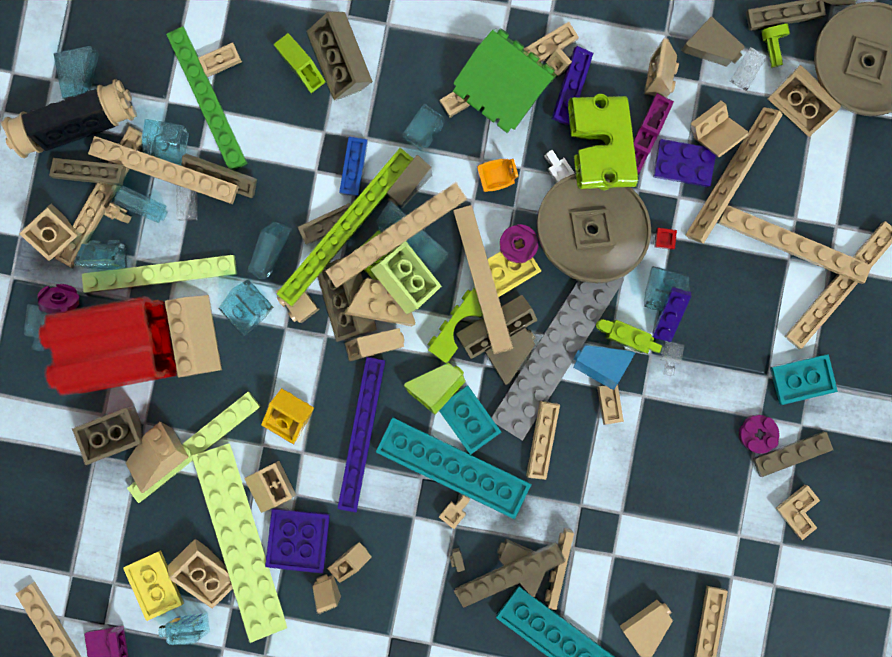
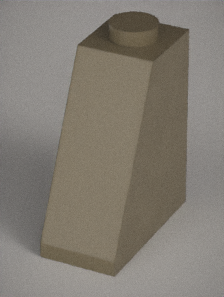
M711 16L688 40L681 51L727 67L731 62L735 64L741 58L742 54L740 52L745 46Z
M416 155L387 192L388 201L394 207L399 206L403 208L430 179L432 167L420 156Z
M524 328L510 336L513 346L512 350L494 354L491 348L485 352L505 385L512 380L535 346L534 340L536 338L530 329L527 331Z
M508 539L504 543L501 542L497 550L499 560L504 566L535 552ZM545 572L520 582L531 596L535 597Z

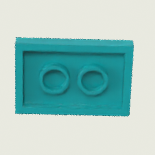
M829 354L770 367L779 405L838 392Z
M468 385L453 395L439 410L470 455L501 433Z

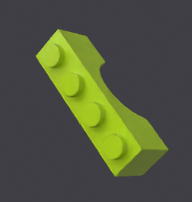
M475 288L472 291L467 290L461 298L464 300L461 306L456 305L450 313L452 315L450 321L447 322L445 320L439 328L441 333L438 337L433 336L427 344L430 346L428 350L446 364L458 349L453 337L454 328L457 323L466 317L474 316L480 318L483 315Z

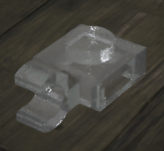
M664 341L660 359L666 361L663 371L664 375H674L675 363L681 364L685 345Z

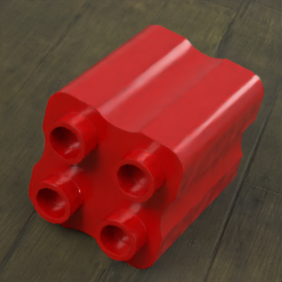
M142 297L50 314L45 318V325H41L39 328L40 342L45 349L51 348L53 364L46 367V379L48 385L52 389L57 388L61 395L88 393L177 376L166 305L161 300L152 301L150 298Z

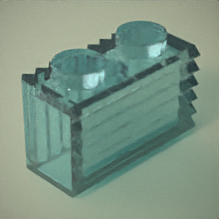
M423 104L403 132V139L420 151L424 147L428 148L433 141L431 138L435 132L439 133L444 125L442 123L443 116L426 104Z

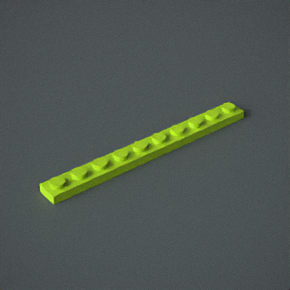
M401 148L397 150L276 293L282 300L293 307L383 200L387 192L414 158Z

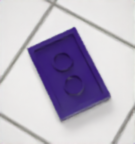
M660 139L653 178L710 187L716 155L704 146Z

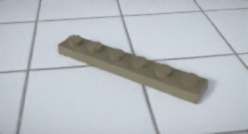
M555 542L458 586L454 592L464 608L563 564L565 558Z

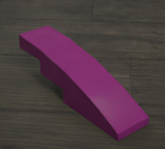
M659 94L655 95L633 140L637 174L640 173L647 156L650 154L674 101Z

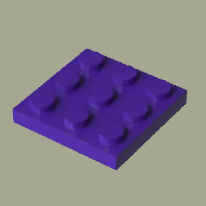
M272 508L265 567L324 573L330 514Z

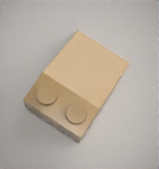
M663 38L650 58L645 95L655 96L659 94L667 98L670 93L674 92L676 82L673 81L674 74L678 71L679 63L676 62V52L666 38Z
M159 422L144 434L142 444L137 445L127 460L126 465L140 492L144 493L189 456L173 428Z
M196 539L167 566L170 580L212 609L233 589L226 565L209 548Z

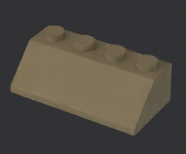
M327 12L307 30L334 100H339L362 91L373 82L345 12Z
M344 258L330 262L318 276L336 342L377 330L374 319L345 314V310L350 306L354 295L359 291V287L363 282L361 272L338 288L335 287L325 272Z

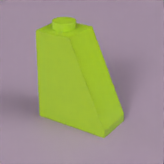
M289 33L273 44L310 93H313L325 83L324 78L312 59Z
M447 363L406 382L404 387L411 396L436 415L466 380L461 368L457 365L453 367Z

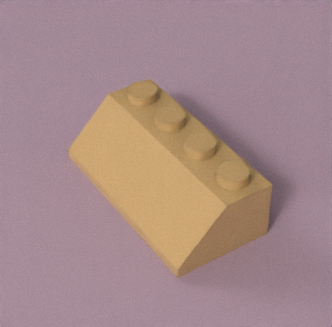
M209 295L183 297L165 301L178 377L222 370Z

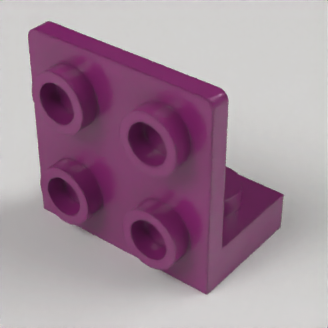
M124 625L88 631L84 634L88 657H128Z

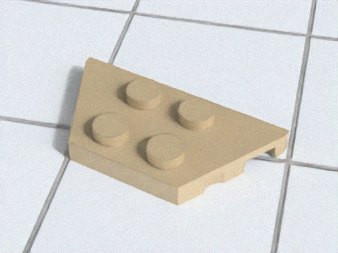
M369 278L363 280L359 291L354 295L353 301L345 310L347 315L411 327L415 325L412 312L406 314L380 281Z

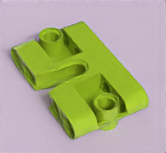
M597 94L595 97H571L568 102L571 136L588 140L600 139L606 144L581 149L577 155H574L578 188H599L605 191L613 187H636L638 174L628 98L626 96L607 97L604 94ZM604 176L608 177L610 182H607Z

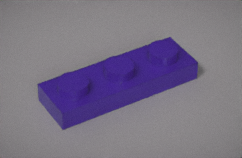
M674 287L671 288L652 332V337L668 342L672 341L691 299V292Z

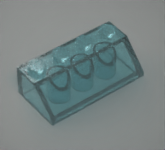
M390 201L376 221L379 225L377 228L383 232L407 215ZM423 230L406 241L432 274L449 258V253Z

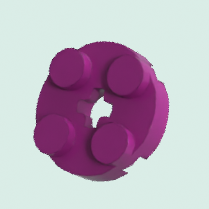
M519 224L509 227L500 238V251L512 263H525L532 259L538 250L536 234L526 225ZM519 239L523 240L522 244L524 247L516 249V245L513 242Z
M56 284V287L50 288V285L46 286L37 295L39 310L48 314L75 310L79 305L77 290L66 284Z
M752 415L745 420L739 429L740 442L754 453H767L778 446L779 428L772 418L763 415ZM758 429H760L763 432V436L761 439H759V437H755V433L758 432Z

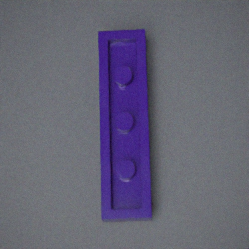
M579 46L574 47L570 59L572 63L567 68L551 119L567 126L570 125L568 102L571 97H580L594 53Z

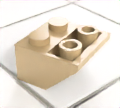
M280 461L244 478L261 513L296 496Z

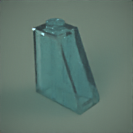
M92 46L53 53L61 95L64 100L91 90L99 57L98 52Z
M122 185L119 186L112 203L157 223L160 220L164 221L168 213L165 210L166 205Z
M276 221L262 229L248 272L261 279H266L272 274L292 229Z

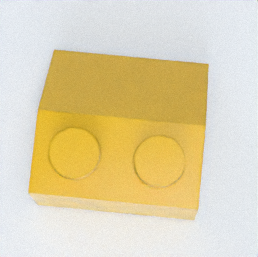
M281 388L270 402L261 425L290 443L295 444L310 419L314 407Z

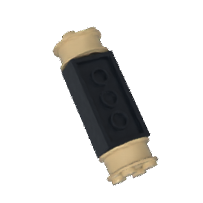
M115 79L110 85L104 87L98 85L97 90H88L83 94L68 97L57 103H50L45 107L31 110L28 113L20 112L19 116L15 118L6 117L1 121L7 136L5 139L6 144L10 149H14L21 158H27L29 153L48 151L117 127L119 122L126 119L133 121L134 117H137V113L130 102L132 96L128 89H124L122 82Z

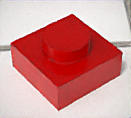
M657 228L654 248L674 250L677 230Z

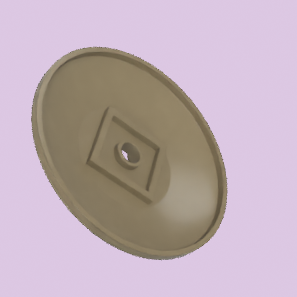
M862 2L844 8L826 23L816 42L814 64L821 86L842 108L855 114L880 116L892 113V6L889 4ZM864 58L870 59L871 66L865 65Z
M573 174L557 182L544 197L537 216V234L544 253L560 271L579 281L606 283L618 280L629 274L642 261L650 244L651 222L645 204L631 187H613L605 191L599 188L579 189L576 174ZM604 176L605 180L610 182L609 178ZM587 226H594L596 234L589 233Z

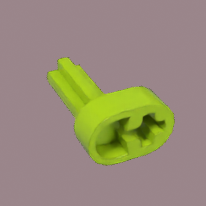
M788 24L769 27L761 31L762 39L767 43L771 68L783 65L778 38L790 34Z

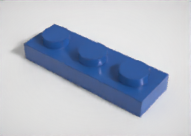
M348 137L340 194L359 196L368 145L367 139Z

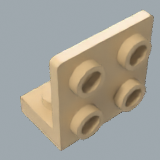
M722 101L690 123L694 139L717 157H721L749 135L747 130L728 117L727 106Z

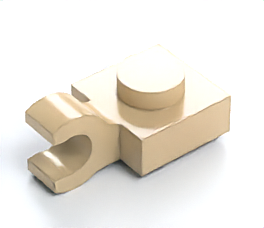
M112 202L104 214L111 219H118L125 223H129L132 216L126 214V209Z
M462 495L456 504L451 501L439 515V518L455 529L466 515L463 508L469 503L470 498Z

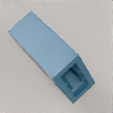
M585 345L582 351L578 350L573 358L576 361L573 368L614 390L635 353L627 350Z

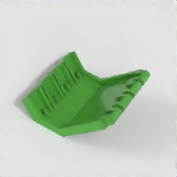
M500 28L499 30L493 29L476 48L453 84L456 87L453 92L463 100L469 95L468 104L477 111L485 107L482 114L493 123L499 118L500 121L497 126L508 133L511 128L513 130L517 128L540 94L557 75L554 73V68L548 64L543 65L538 61L540 58L536 54L526 52L523 49V44L517 40L513 42L508 38L509 34Z

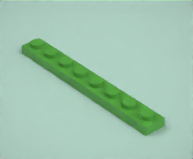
M183 26L167 33L166 35L228 169L235 170L248 164L209 78L202 68L186 29Z

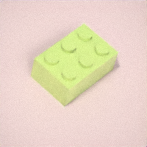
M406 241L389 252L370 269L406 314L417 310L442 287Z

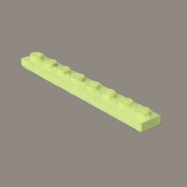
M234 255L83 273V292L92 293L237 275L236 261Z
M247 392L182 444L189 456L186 460L144 493L140 492L136 482L127 487V489L138 503L142 502L193 461L192 455L206 451L261 407L250 392Z

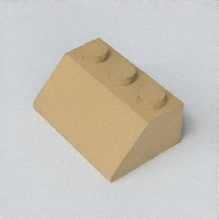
M801 65L768 98L770 102L809 137L838 112L841 107L824 90L820 82Z

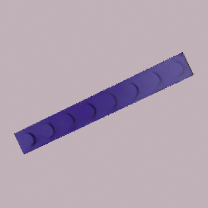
M366 357L337 508L340 510L357 512L386 360Z

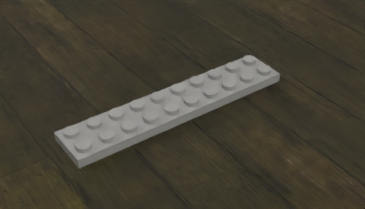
M623 278L606 283L577 281L491 418L495 424L523 441L537 419L540 401L547 402L573 362L577 351L581 349L597 321H599L623 283Z

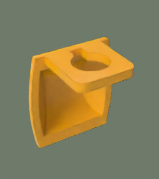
M513 158L510 160H492L477 166L484 192L496 191L515 184L514 180L518 177Z

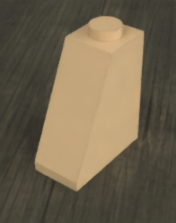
M400 328L346 342L345 346L349 361L404 347V336L400 332Z
M658 600L620 625L640 657L653 656L673 621L669 616L672 613L665 603L661 604Z

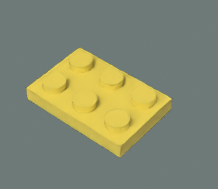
M520 239L514 243L516 249L524 247L522 244L523 240ZM500 251L487 259L498 297L541 272L534 258L525 263H512Z
M161 550L123 567L146 621L184 604L176 584L169 579L168 565Z

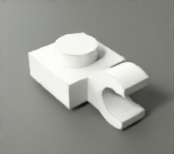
M553 150L544 156L548 163L552 165L548 168V171L556 183L565 177L575 174L566 159L563 158L559 161Z

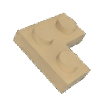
M808 485L801 487L775 508L799 539L803 540L817 529L806 512L820 500Z

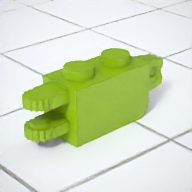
M601 319L595 325L598 331L600 330V332L606 334V339L634 351L648 354L649 350L655 353H660L662 345L653 342L654 337H652V334L619 320L611 322Z

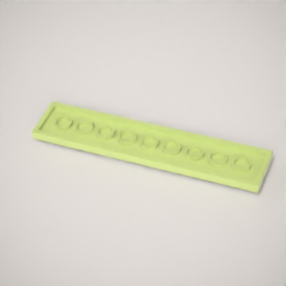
M230 443L192 455L249 642H254L286 629L287 624L270 570L265 567L266 557Z

